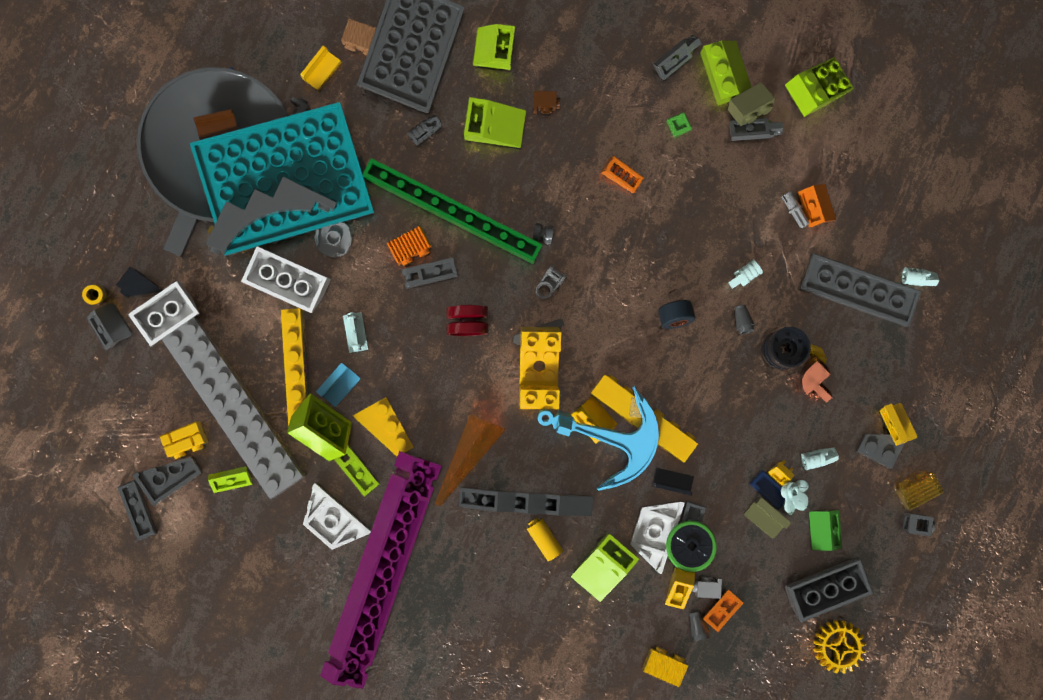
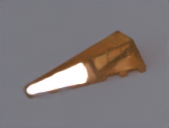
M473 415L469 416L435 505L441 506L504 433L505 428Z

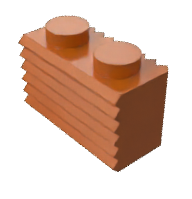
M421 225L387 243L397 264H402L403 266L412 263V258L418 255L423 257L429 254V249L432 248Z

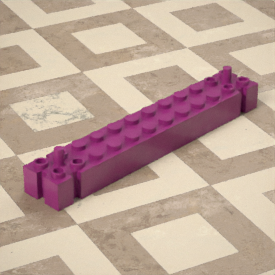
M399 451L394 465L397 467L396 473H391L328 654L331 656L330 660L325 661L320 674L322 678L332 685L345 686L347 684L353 688L364 689L368 677L366 672L367 666H372L434 487H431L433 479L437 480L442 465Z

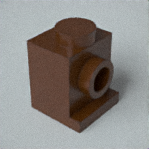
M534 91L533 114H537V111L550 114L552 111L560 109V98L557 97V91Z

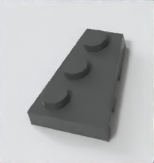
M188 457L132 474V476L151 504L156 506L202 474L203 471L193 457Z

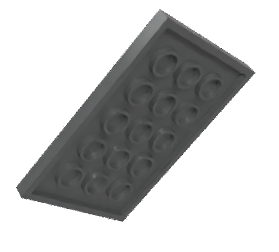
M386 0L356 85L424 113H429L465 7L450 0Z

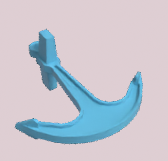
M632 386L642 416V423L636 431L631 433L579 423L575 421L570 413L558 410L555 415L549 409H542L538 413L539 423L543 426L552 423L554 429L559 434L570 436L572 431H576L621 448L627 453L629 460L626 467L597 487L598 491L617 487L635 479L647 468L656 452L659 439L657 420L653 409L635 386ZM548 415L549 419L544 420L542 416Z

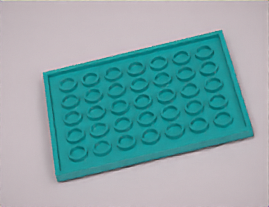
M340 102L189 143L215 224L226 202L245 210L255 189L273 198L283 177L337 203L334 211L329 210V212L319 209L318 204H315L312 212L288 211L264 217L243 230L230 245L226 254H224L225 256L374 213Z

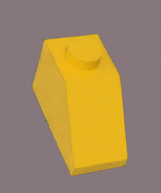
M675 566L665 605L680 609L685 608L694 587L695 572L683 571Z

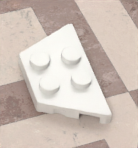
M317 483L313 485L303 525L333 550L371 533L368 527Z
M684 502L641 508L630 545L660 574L663 572L668 556L666 551L667 537L679 522Z

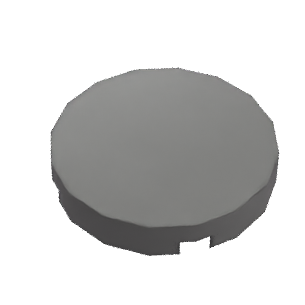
M343 222L317 229L314 236L315 245L318 250L331 258L345 255L353 243L352 232Z

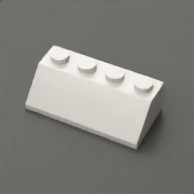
M256 247L241 282L310 313H313L323 298L331 281L330 278L260 247Z

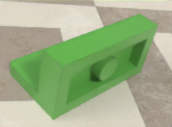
M840 510L809 512L812 550L833 551L842 549Z

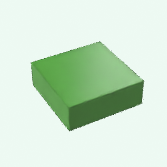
M685 112L667 119L674 138L692 130Z

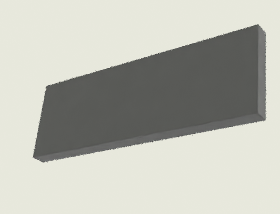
M815 253L811 254L800 290L905 327L910 326L921 294L920 290Z

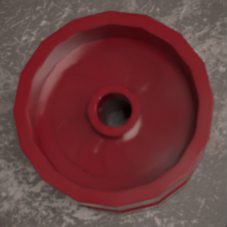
M459 305L446 307V318L458 321L446 325L447 335L480 336L489 334L488 323L476 321L488 318V306Z

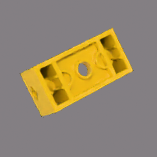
M521 327L520 409H559L560 390L558 387L559 352H561V330L559 327ZM536 361L544 362L545 366L542 370L534 368Z

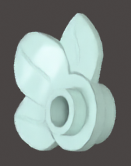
M804 480L785 483L781 488V495L785 498L784 509L790 516L794 513L795 509L805 510L808 506L809 500L805 493L809 488V484Z

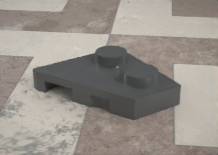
M864 434L856 452L892 469L905 443L896 446L891 435Z

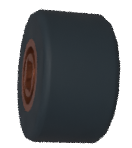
M689 300L673 301L661 306L658 310L661 325L665 329L686 326L694 322L696 318L692 302Z

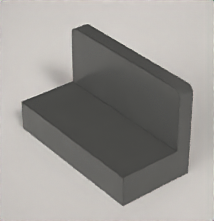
M113 303L94 309L87 317L105 350L113 348L118 341L132 335Z

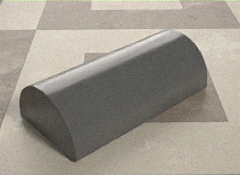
M860 557L853 558L785 586L789 602L800 622L873 594Z

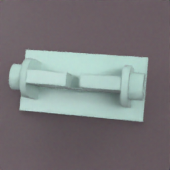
M352 312L343 315L349 353L368 350L362 312Z

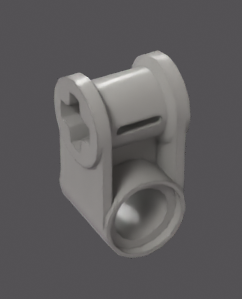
M552 264L536 287L535 295L540 301L549 300L568 275L561 273ZM546 287L549 290V294L542 296L539 293V289Z

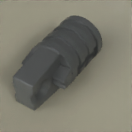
M432 115L413 127L407 134L412 142L418 146L442 124L436 115Z

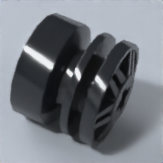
M784 327L769 334L762 345V355L766 363L778 370H787L804 363L809 357L811 350L810 340L807 335L796 327ZM782 346H785V348H784V350L786 351L785 353H782V351H783V349L781 348Z

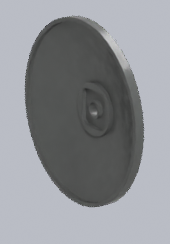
M209 67L183 73L163 85L151 98L142 114L137 134V151L145 178L165 203L191 218L214 222L189 144L200 140L193 118L232 109L239 130L288 116L280 100L267 86L243 72L227 68Z

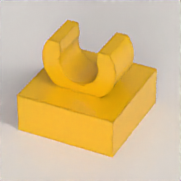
M785 460L779 462L767 472L780 486H783L794 477L792 473L793 468L788 469L784 466Z

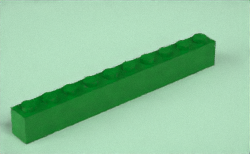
M372 158L362 174L365 180L533 265L542 249L543 244Z

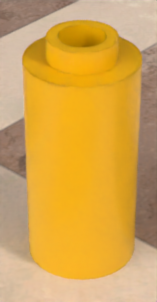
M101 284L89 285L82 292L83 300L91 305L100 303L106 299L107 290ZM95 290H97L99 294L98 297L94 296Z
M536 517L528 523L527 531L548 562L564 552L543 518L539 520Z

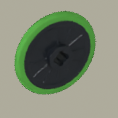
M692 520L681 522L670 531L667 537L666 551L668 557L677 568L683 571L697 572L703 570L711 564L716 555L717 543L715 536L701 522ZM691 541L695 545L692 551L687 547Z

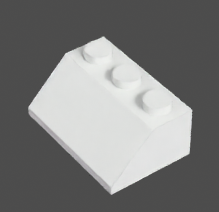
M176 281L128 315L149 345L152 346L198 315L199 311L184 285Z

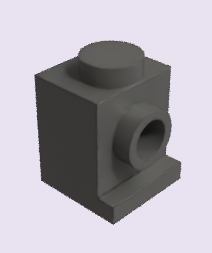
M904 513L902 532L931 537L935 530L934 517ZM917 521L920 522L919 528H917Z

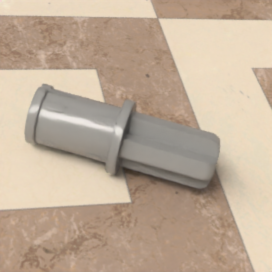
M790 191L781 198L789 209V214L793 215L799 227L804 228L809 225V221L801 209L803 206L799 204L793 192Z

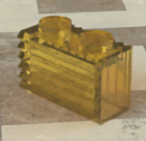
M923 470L915 474V479L911 481L906 479L898 483L899 487L895 488V491L905 510L911 511L944 493L934 472Z

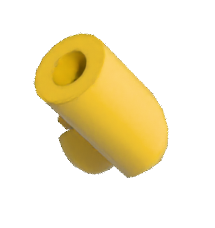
M810 344V354L812 357L817 356L826 364L827 358L823 349Z

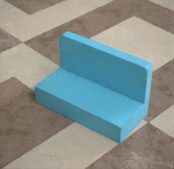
M341 363L319 387L316 393L336 407L360 381V377L345 364Z

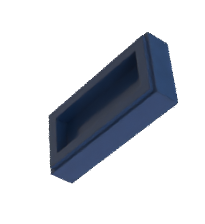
M761 470L749 483L777 510L785 504V498L781 495L782 487L764 470Z

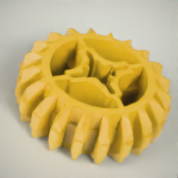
M834 620L833 626L830 622H826L827 629L821 626L820 630L822 633H815L819 640H813V643L818 645L813 648V651L818 653L815 658L820 660L819 664L821 666L826 665L828 671L833 668L834 673H838L840 670L843 674L846 673V668L849 671H853V664L859 667L858 659L864 660L860 656L861 653H867L862 648L867 644L865 641H861L864 635L858 634L860 629L857 627L853 628V624L850 622L846 624L845 620H841L840 624L837 620ZM846 632L852 637L853 646L847 644ZM836 633L833 640H828L832 634ZM840 644H842L843 646H845V647H842V648H839V649H837V648L834 647V646H837V645L839 646ZM825 647L832 649L834 661L828 658ZM851 653L847 659L843 660L845 654Z

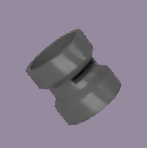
M535 223L533 240L539 242L541 239L545 244L551 245L554 226L548 225L543 228L542 224Z

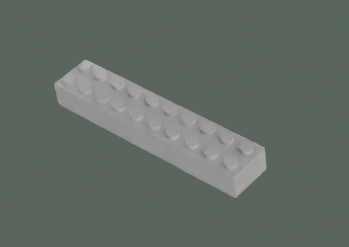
M193 317L162 338L174 359L270 499L277 497L306 477L200 319Z

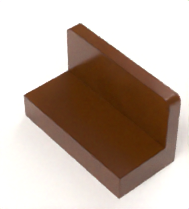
M232 109L193 118L200 140L238 130Z

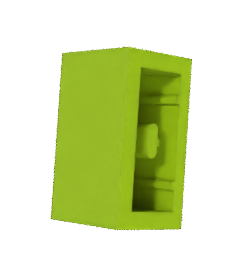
M493 24L479 27L477 30L473 66L511 70L515 26Z

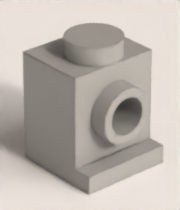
M701 576V580H694L692 592H695V596L701 598L721 599L722 579L715 577V580H712L713 577Z

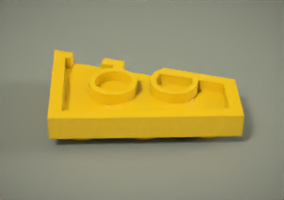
M387 397L353 415L357 421L394 455L398 456L399 451L405 453L414 448Z

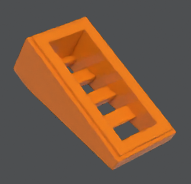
M615 156L608 159L600 172L631 193H635L644 179L643 176ZM613 164L616 165L614 170L611 172L610 169L613 166ZM621 168V169H622V172L620 173L619 176H617L616 174H617V172L619 171V169ZM626 173H628V177L625 181H623V177ZM632 177H635L636 179L630 186L628 183L630 182Z

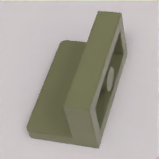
M757 497L744 513L750 521L772 539L783 528L787 529L791 524L789 520L761 497Z

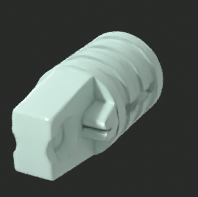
M752 259L746 266L734 272L736 277L728 282L732 289L740 283L744 287L759 274L761 275L763 271L758 263Z
M905 267L901 280L903 284L937 286L939 277L937 273L925 269Z
M834 447L801 454L805 470L828 465L838 461L839 457Z

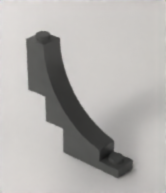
M283 177L273 198L255 189L245 210L226 202L206 245L210 247L209 251L220 255L221 252L226 254L230 245L243 230L264 217L288 211L312 212L315 204H318L319 209L329 212V210L334 211L337 203Z
M460 488L459 507L494 512L592 516L593 496Z

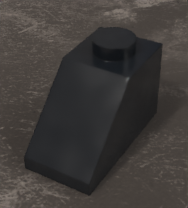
M132 267L127 269L116 284L121 289L119 292L127 298L130 296L134 298L155 296L163 291L161 287Z

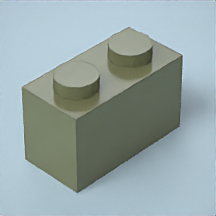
M761 82L730 99L728 111L739 125L743 126L746 123H752L762 114H768L773 108L775 98Z

